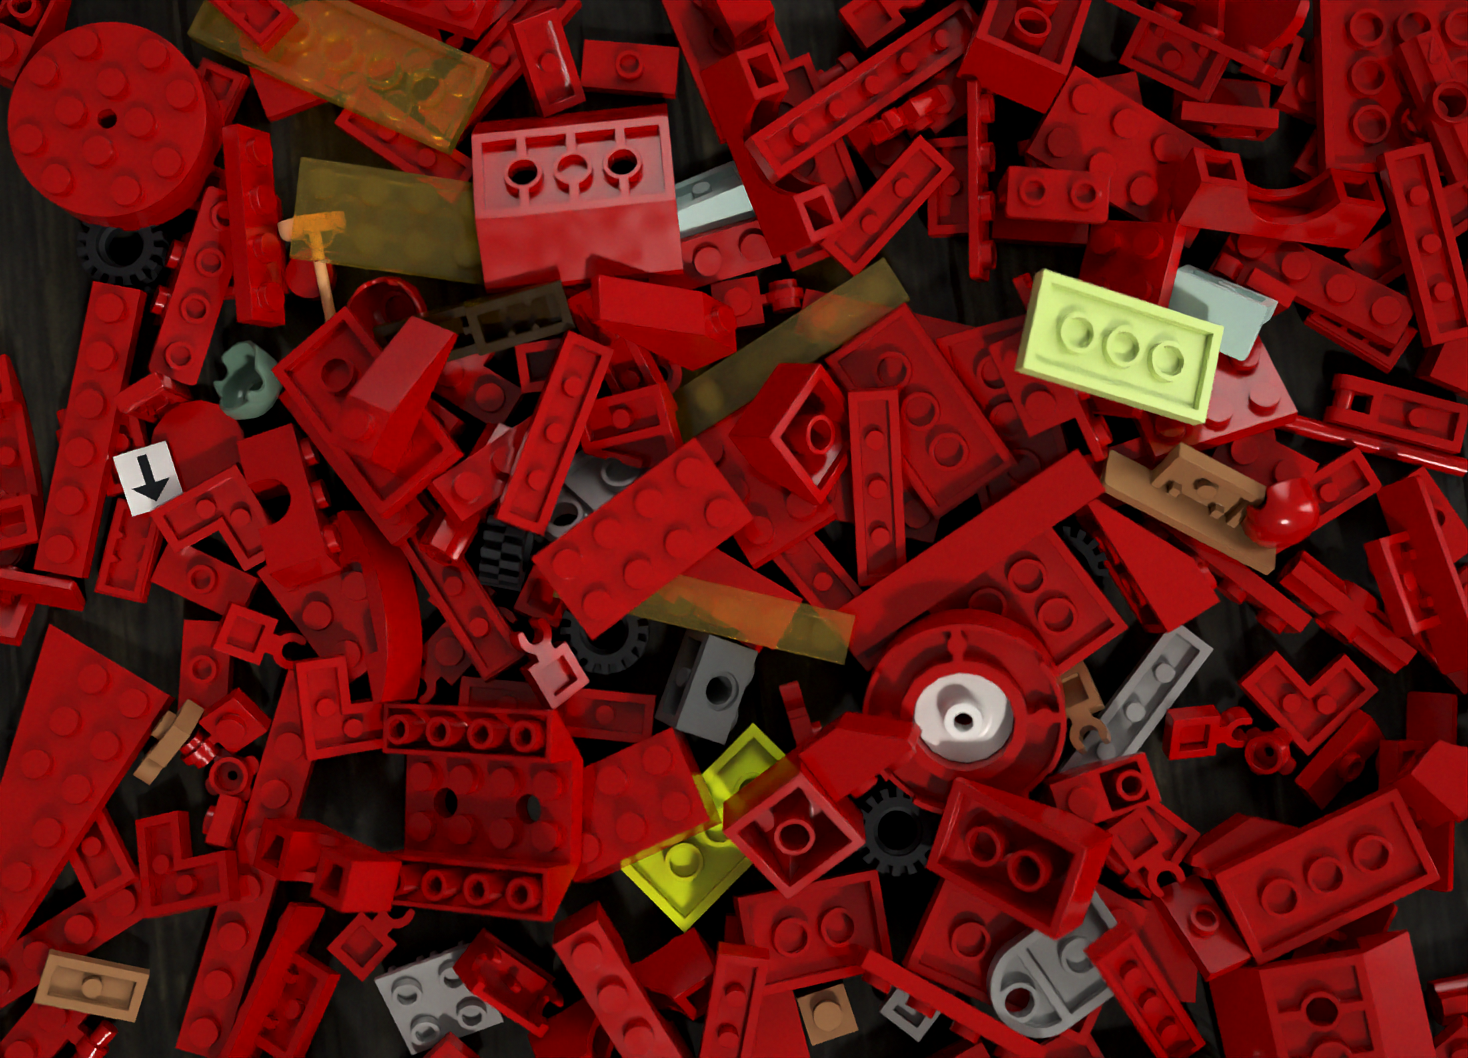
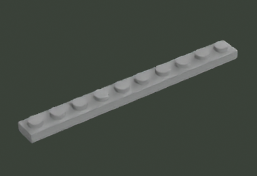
M1183 625L1170 633H1159L1107 702L1105 709L1101 710L1096 717L1109 730L1111 743L1105 745L1097 731H1088L1083 736V744L1086 747L1087 753L1081 755L1074 747L1054 774L1083 764L1136 753L1166 714L1167 709L1172 706L1214 649ZM1041 790L1034 801L1047 805L1043 790ZM916 974L953 996L957 992L954 989ZM893 987L879 1005V1012L919 1042L940 1015V1012L936 1011L933 1018L930 1019L907 1006L905 1003L909 995Z

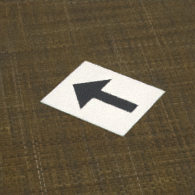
M166 441L113 457L132 517L149 512L154 507L183 492Z

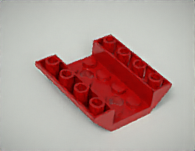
M667 103L554 114L545 118L534 116L477 122L471 134L474 207L487 294L505 292L561 279L563 286L590 284L591 278L597 275L630 280L684 274ZM623 160L631 161L636 165L633 171L625 175H619L610 170L615 163ZM529 170L537 174L532 182L525 185H519L511 181L513 176L520 171Z
M384 703L383 753L407 754L404 849L382 852L402 862L392 905L545 922L552 920L581 862L583 758L557 710ZM450 789L455 793L458 801L454 814L448 811L445 803L446 794ZM531 795H534L541 805V814L536 822L530 818L527 812V802Z
M1402 929L1355 937L1357 949L1269 962L1261 966H1257L1251 959L1247 965L1210 980L1209 985L1226 1058H1437L1408 930ZM1325 997L1335 1004V1011L1326 1020H1314L1306 1014L1308 1003L1314 998Z

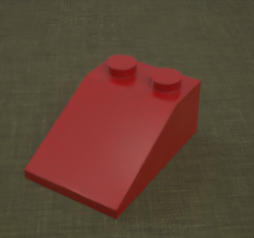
M985 0L956 77L965 81L978 80L982 88L1046 114L1068 76L1092 0Z
M1093 499L1071 514L1079 528L1087 532L1086 536L1090 539L1095 538L1100 544L1097 546L1099 551L1105 552L1107 560H1104V567L1109 568V576L1145 633H1170L1220 602L1213 591L1217 588L1216 580L1202 562L1196 564L1189 555L1099 500Z
M958 777L954 779L926 868L1056 941L1083 924L1114 835L1068 811Z

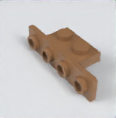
M1182 442L1153 470L1114 450L1108 452V456L1103 460L1100 478L1101 483L1106 489L1105 493L1265 575H1268L1275 569L1276 548L1258 546L1245 535L1241 522L1247 516V506L1253 505L1257 508L1265 501L1266 486Z

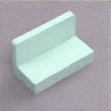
M734 160L675 184L680 238L756 216Z
M1187 264L1177 269L1168 309L1223 326L1224 330L1219 352L1243 361L1248 358L1262 325L1271 319L1278 301Z

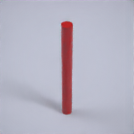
M1300 415L1296 416L1295 422L1274 428L1347 448L1358 446L1362 452L1416 466H1424L1428 469L1459 477H1464L1468 470L1467 458Z

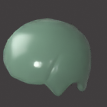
M250 340L237 342L223 354L222 362L227 368V375L221 381H214V387L220 397L219 407L226 415L235 420L252 419L264 415L273 407L283 386L271 371L278 363L269 353Z

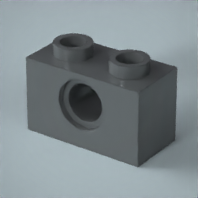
M687 626L654 718L675 729L725 745L729 732L736 725L738 707L745 687L753 678L758 651ZM714 678L713 689L706 695V687L709 681Z

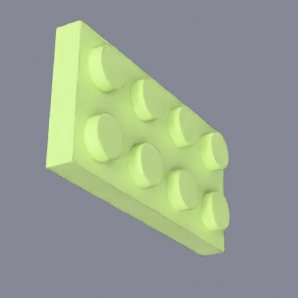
M1044 269L1035 273L1015 371L1188 424L1198 425L1205 423L1224 327Z

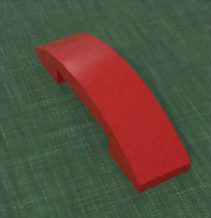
M6 354L0 355V552L39 543L44 521L42 480L34 433L19 380L11 359Z
M342 510L337 513L345 559L361 561L378 648L377 652L365 655L373 703L382 704L416 699L422 669L423 643L419 601L409 563L401 548L392 546L366 511Z

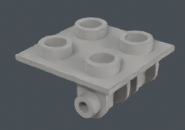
M464 940L459 941L458 946L444 950L443 953L439 954L436 950L432 951L427 959L423 955L416 957V962L414 961L398 968L395 965L388 968V973L374 978L412 1055L433 1048L449 1031L460 1038L504 1022L501 1012L470 993L452 969L453 965L471 943L466 944Z

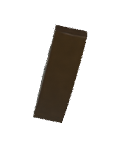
M561 279L500 292L411 315L458 335L446 362L477 353L479 356L575 329ZM411 316L373 327L375 339L383 350Z

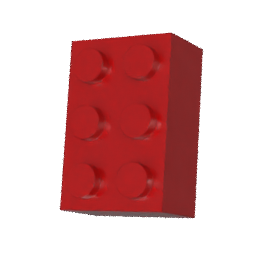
M671 727L583 768L581 862L573 877V882H594L722 823L684 732Z

